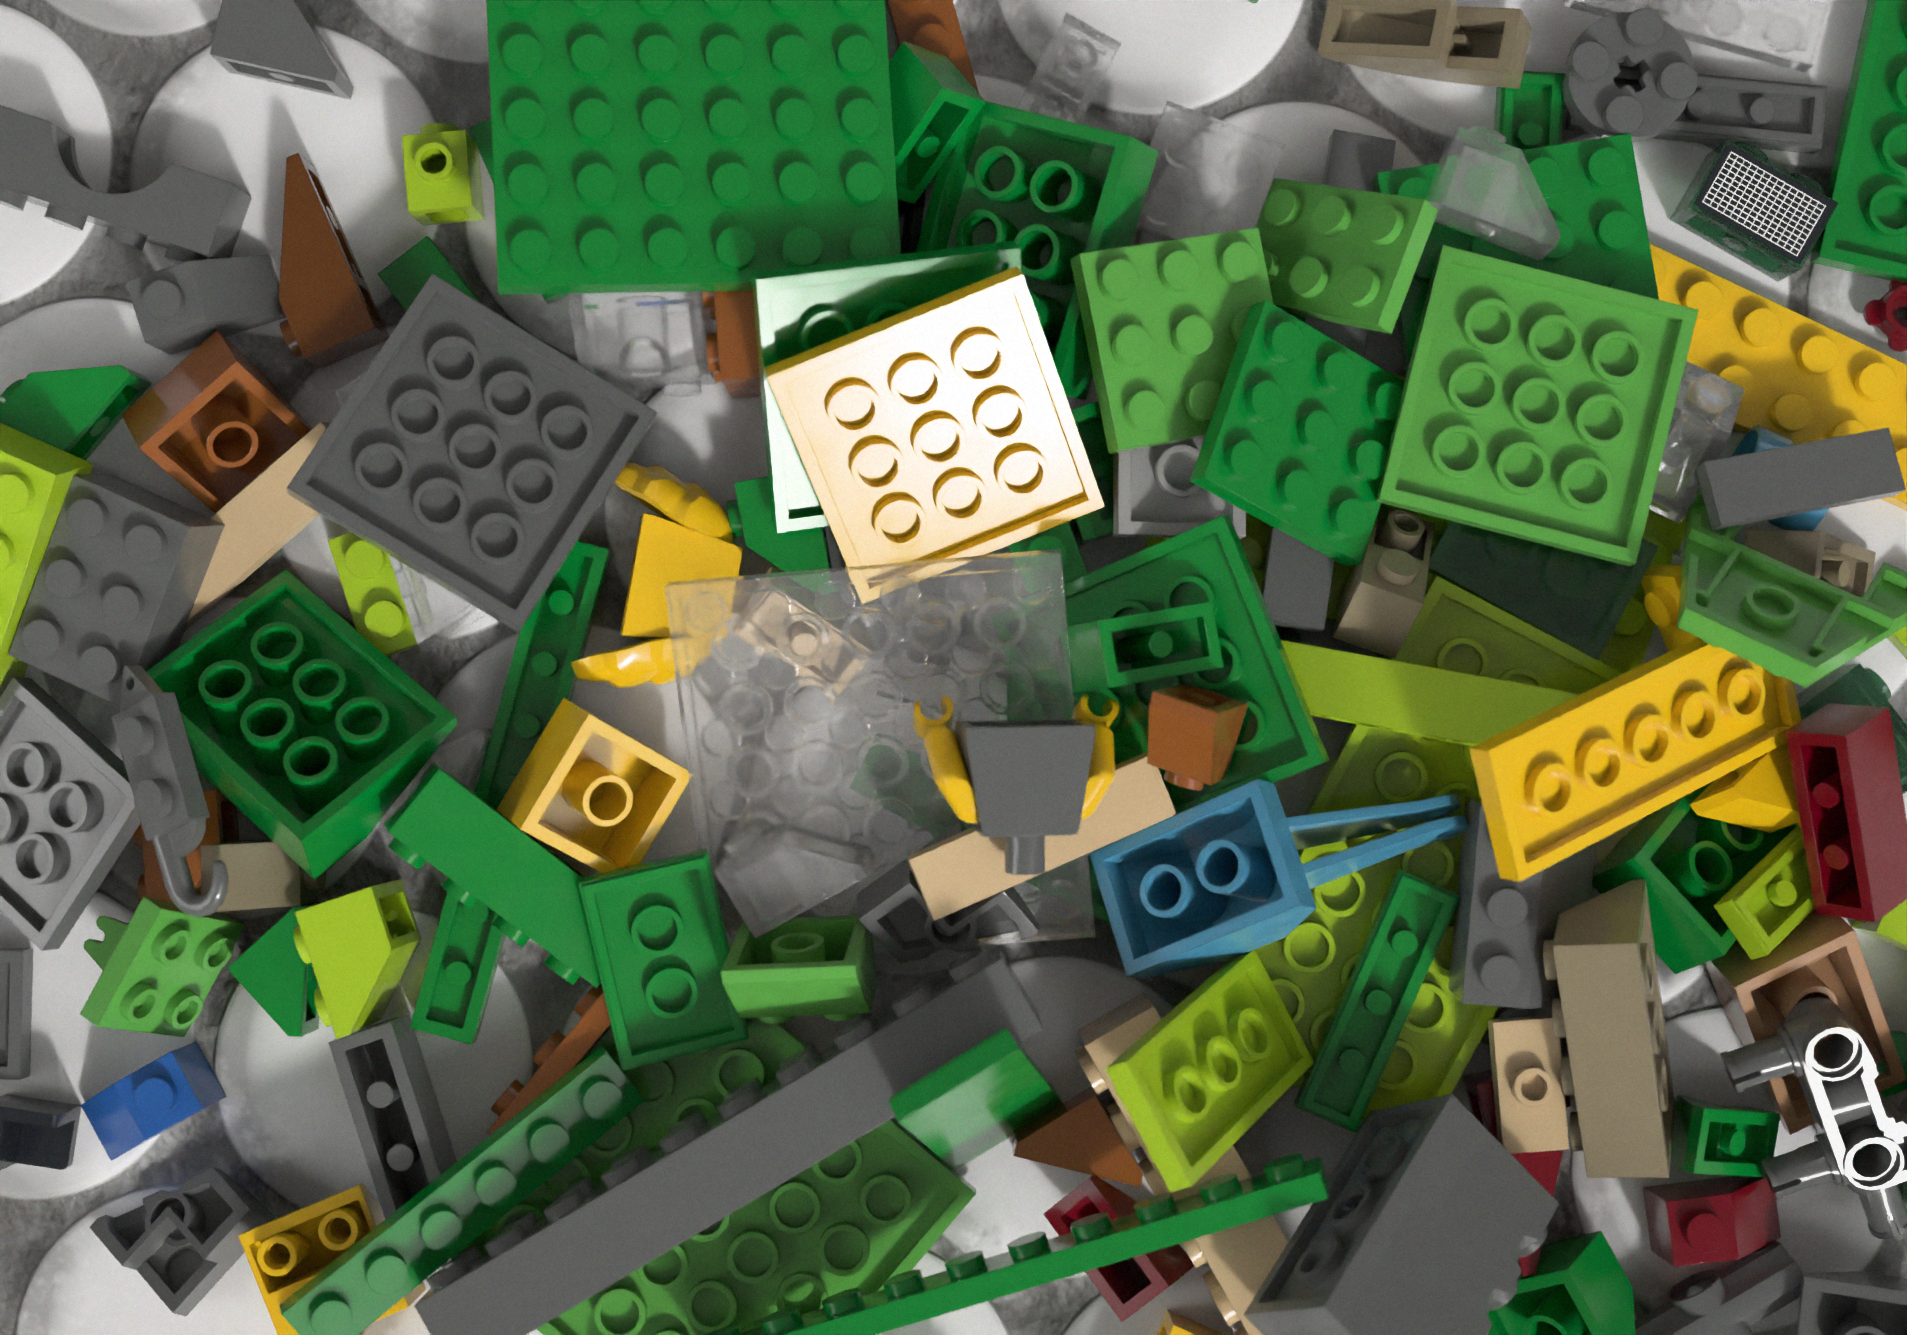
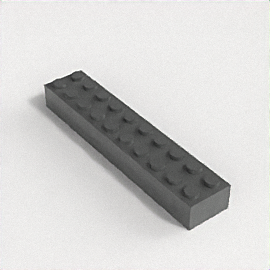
M983 945L969 950L948 964L951 968L949 970L950 976L932 987L926 978L913 983L892 997L894 1000L891 1004L893 1010L876 1020L871 1012L857 1016L836 1030L838 1035L833 1038L835 1044L818 1053L814 1044L803 1048L781 1062L780 1066L782 1068L775 1073L777 1078L762 1086L757 1077L747 1081L723 1097L725 1102L717 1107L719 1112L706 1119L700 1110L668 1129L669 1135L659 1141L661 1147L649 1152L645 1144L630 1150L610 1164L612 1168L601 1176L603 1181L593 1186L589 1177H586L554 1197L555 1202L543 1210L545 1215L539 1219L530 1210L504 1225L497 1231L499 1235L484 1245L486 1250L483 1252L479 1251L475 1243L458 1252L442 1265L440 1270L426 1279L430 1289L414 1305L431 1335H527L894 1118L895 1115L887 1102L890 1100L889 1097L1001 1029H1008L1019 1043L1041 1031L1043 1026L1039 1014L1000 947L989 953L985 951Z

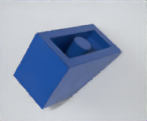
M196 1041L175 1049L118 1080L83 1103L81 1107L112 1161L227 1096Z

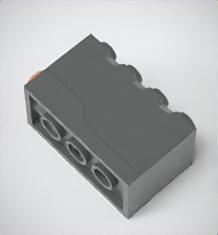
M1453 1094L1370 1111L1328 1178L1330 1182L1328 1199L1311 1205L1243 1315L1263 1335H1488L1487 1333L1492 1326L1487 1316L1488 1312L1504 1306L1515 1295L1518 1289L1517 1279L1522 1272L1517 1260L1519 1257L1532 1254L1542 1245L1547 1236L1546 1227L1559 1203Z

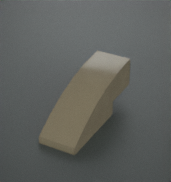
M1328 0L1317 53L1321 58L1398 75L1469 85L1520 89L1532 27L1522 10L1515 8L1457 6L1454 0Z

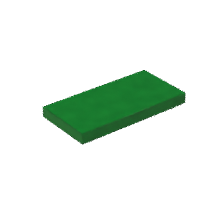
M1004 1028L889 1097L890 1100L887 1101L898 1122L954 1170H957L1064 1104L1052 1083L1008 1029L1004 1030Z

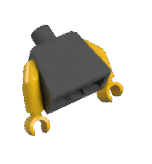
M1085 693L1074 708L1072 719L956 721V733L951 729L953 703L949 697L941 696L940 706L943 717L937 720H931L922 715L919 700L915 702L913 707V728L924 739L934 782L958 819L972 823L973 828L982 837H1005L1006 873L1015 875L1044 873L1045 836L1077 834L1080 821L1092 816L1115 778L1114 734L1109 727L1119 711L1118 701L1114 698L1109 697L1103 706L1101 717L1094 715L1089 710L1087 704L1089 697Z

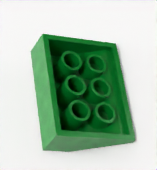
M985 101L986 103L938 170L916 252L1014 241L1021 248V272L1065 395L1086 400L1093 372L1070 259L1079 253L1131 246L1159 151L1131 136Z
M287 569L146 671L164 693H175L197 771L314 880L368 837L458 724L455 715Z

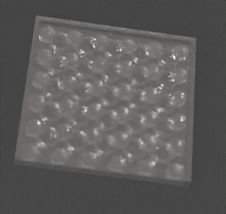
M1061 549L673 581L664 586L697 850L706 848L709 855L729 949L733 944L742 920L858 915L859 891L904 861L906 856L915 853L959 821L967 829L973 827L972 823L958 819L934 782L924 739L913 728V707L916 701L919 700L922 715L928 719L937 720L943 717L940 706L941 696L949 697L953 703L951 729L955 733L956 721L1076 719ZM1089 853L1013 886L1039 923V933L1031 938L1021 940L1019 931L980 938L978 943L979 945L1094 938L1096 927ZM872 935L874 952H888Z

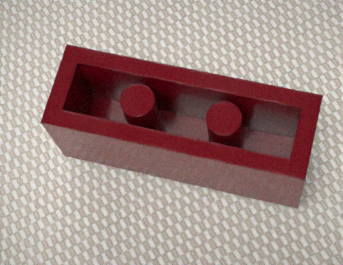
M1828 703L1785 731L1815 913L1877 922L1907 899V819L1890 708Z

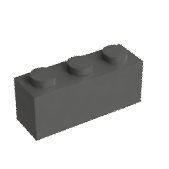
M409 1013L362 1028L350 1035L328 1042L385 1219L457 1162L415 1029L410 1028L411 1017Z

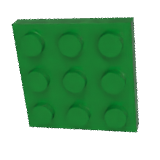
M1264 300L1251 305L1190 482L1345 567L1361 564L1381 502L1376 501L1381 477L1385 472L1388 459L1387 451L1394 423L1397 419L1405 382L1271 302Z

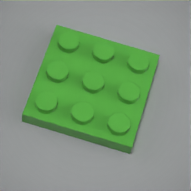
M1258 227L1079 253L1071 258L1070 262L1108 453L1112 454L1205 437L1251 305L1264 300L1273 304Z

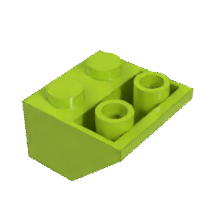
M402 879L371 886L295 912L299 923L298 926L294 927L293 931L295 945L303 962L306 964L312 963L319 988L314 991L315 1006L323 1024L326 1027L332 1026L336 1039L350 1035L382 1019L422 939Z

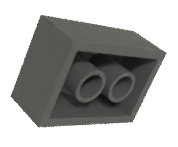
M74 475L8 655L120 706L123 668L125 665H140L147 671L179 648L188 624V618L225 525L115 475Z

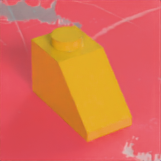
M1785 743L1714 780L1690 804L1691 808L1698 816L1768 833L1795 823L1802 829L1788 744Z

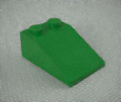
M1712 782L1645 816L1617 843L1593 872L1592 885L1600 894L1631 880L1646 879L1655 952L1674 974L1726 954L1736 941V937L1713 905L1798 826L1795 823L1768 833L1698 816L1690 804Z

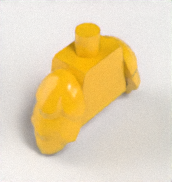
M628 462L616 479L615 484L660 517L645 513L640 517L620 636L656 639L590 654L571 662L577 679L590 682H607L617 689L634 687L646 682L657 685L671 683L693 672L713 653L716 638L728 636L732 613L742 614L761 579L739 575L743 548L733 544L732 528L727 514L703 487L695 482L682 481L674 473L658 464L644 467Z

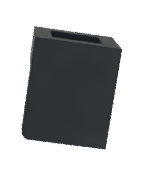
M9 1094L0 1096V1170L16 1163L59 1170L70 1167L73 1162L81 1105Z

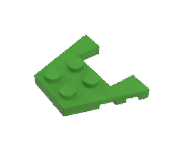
M1699 480L1697 481L1687 504L1677 628L1701 638L1711 646L1722 648L1759 665L1773 675L1808 687L1907 626L1906 571L1883 562L1863 597L1851 594L1733 541L1743 525L1712 530Z

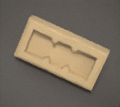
M1552 1015L1488 1020L1497 1140L1510 1154L1569 1149L1565 1095L1561 1081L1560 1038H1556L1554 1034Z

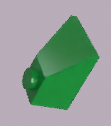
M1602 1231L1551 1242L1541 1247L1536 1274L1524 1277L1520 1275L1517 1279L1518 1289L1512 1299L1504 1306L1490 1310L1487 1314L1492 1325L1488 1335H1635L1633 1287Z

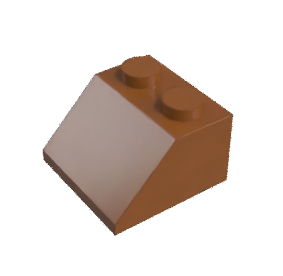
M218 330L122 414L138 448L215 514L313 429L263 372Z

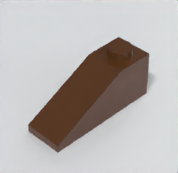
M296 153L286 158L279 302L287 320L280 322L279 325L284 340L296 358L303 356L307 361L323 369L386 341L389 338V334L316 168L301 154Z

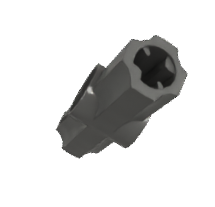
M1775 1240L1719 1272L1714 1270L1702 1271L1674 1285L1666 1296L1668 1302L1635 1320V1335H1751L1750 1326L1800 1298L1803 1273L1783 1245Z

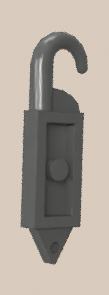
M125 665L123 668L120 711L111 718L146 841L153 842L165 888L173 904L184 914L200 918L211 915L224 902L228 892L229 878L226 864L222 860H217L212 865L213 879L207 894L204 896L199 895L192 880L186 856L194 851L202 841L206 830L205 820L210 818V814L175 693H164L140 665Z

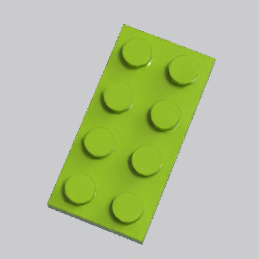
M1252 950L1226 962L1107 1066L1105 1070L1115 1087L1117 1096L1126 1107L1144 1141L1151 1160L1157 1166L1169 1191L1174 1192L1192 1187L1315 1062L1257 952Z

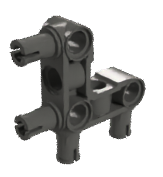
M1819 997L1805 999L1789 1011L1786 1020L1781 1022L1779 1027L1775 1028L1776 1034L1738 1049L1720 1053L1727 1075L1737 1093L1751 1086L1791 1073L1798 1077L1818 1135L1814 1136L1815 1142L1770 1159L1759 1160L1767 1183L1776 1200L1784 1198L1783 1196L1832 1181L1835 1185H1846L1853 1192L1858 1193L1868 1220L1869 1231L1874 1237L1879 1239L1894 1238L1887 1217L1890 1220H1894L1900 1235L1907 1233V1211L1897 1185L1907 1181V1090L1888 1097L1882 1093L1878 1094L1873 1081L1879 1075L1874 1059L1858 1032L1835 1003L1829 999ZM1827 1034H1833L1825 1042L1816 1044L1820 1038ZM1868 1144L1866 1147L1862 1148L1861 1150H1858L1860 1147Z

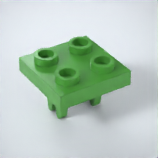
M144 896L129 924L108 916L98 917L96 925L104 932V940L87 939L84 942V949L103 972L80 1015L97 1027L185 1037L191 1024L199 1017L203 1008V1002L222 967L231 958L234 945L245 924L225 912H214L211 915L200 918L184 914L173 902Z

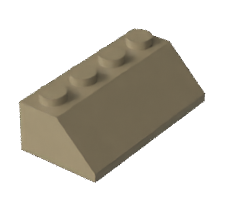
M1646 879L1626 882L1560 913L1554 939L1544 940L1543 958L1547 980H1558L1560 998H1553L1552 1003L1554 1034L1556 1038L1567 1039L1569 1055H1562L1561 1058L1562 1088L1564 1095H1575L1577 1112H1570L1569 1118L1571 1147L1573 1151H1583L1587 1178H1669L1676 1103Z

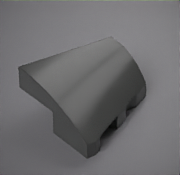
M959 821L919 850L968 829ZM907 858L858 892V920L898 963L928 958L933 952L942 949L956 952L979 948L978 939L1019 931L1020 938L1023 940L1031 938L1040 932L1039 923L1014 887H1010L934 921L928 911Z
M212 1167L189 1177L184 1185L177 1190L171 1192L160 1190L142 1198L143 1206L116 1218L104 1215L96 1219L89 1228L121 1266L138 1271L172 1313L187 1316L244 1254L238 1235L272 1221L276 1217L238 1182L223 1171Z

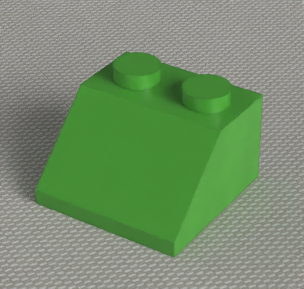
M858 915L742 920L721 969L722 984L740 1018L759 1017L762 1022L773 1024L787 1022L796 1016L823 1015L826 1019L833 1021L850 1020L861 1013H870L877 981L872 934L858 920Z

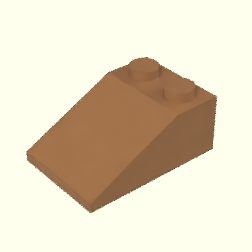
M1814 909L1767 956L1751 960L1736 939L1724 956L1705 963L1718 998L1742 1046L1776 1034L1775 1028L1779 1027L1780 1023L1786 1020L1789 1011L1799 1002L1815 997L1829 999L1840 1008L1855 1030L1861 1033L1860 1037L1872 1055L1875 1064L1883 1062L1887 1072L1873 1079L1877 1092L1880 1093L1907 1080L1855 930L1841 917L1816 914ZM1827 1034L1820 1038L1816 1044L1825 1042L1833 1034ZM1794 1073L1762 1083L1776 1113L1780 1114V1121L1790 1135L1814 1124L1801 1084Z

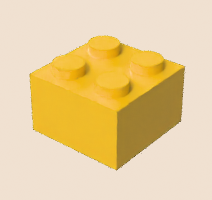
M563 698L497 810L522 831L604 873L641 863L693 776V773L667 756Z

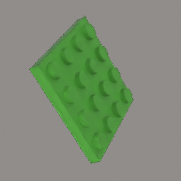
M1443 245L1437 252L1403 387L1397 419L1394 423L1387 451L1386 468L1380 480L1376 501L1625 566L1636 564L1699 310Z

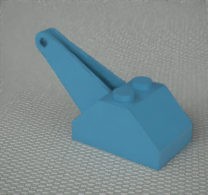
M1256 779L1089 854L1127 977L1146 979L1227 961L1280 940L1292 932L1316 909L1310 889L1411 849L1454 837L1466 831L1469 825L1465 816H1453L1427 822L1458 810L1461 807V803L1455 794L1421 801L1286 818L1275 784ZM1427 822L1301 864L1297 850L1403 829Z

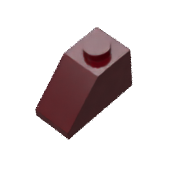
M1092 1175L1047 1210L1044 1216L1057 1234L1061 1236L1072 1232L1071 1224L1093 1214L1107 1212L1110 1219L1114 1220L1136 1213L1134 1205L1138 1201L1098 1176ZM1176 1244L1086 1271V1274L1120 1321L1123 1322L1194 1267V1264L1181 1245Z
M1727 1176L1643 1187L1651 1251L1673 1267L1741 1259L1781 1238L1777 1202L1765 1177Z

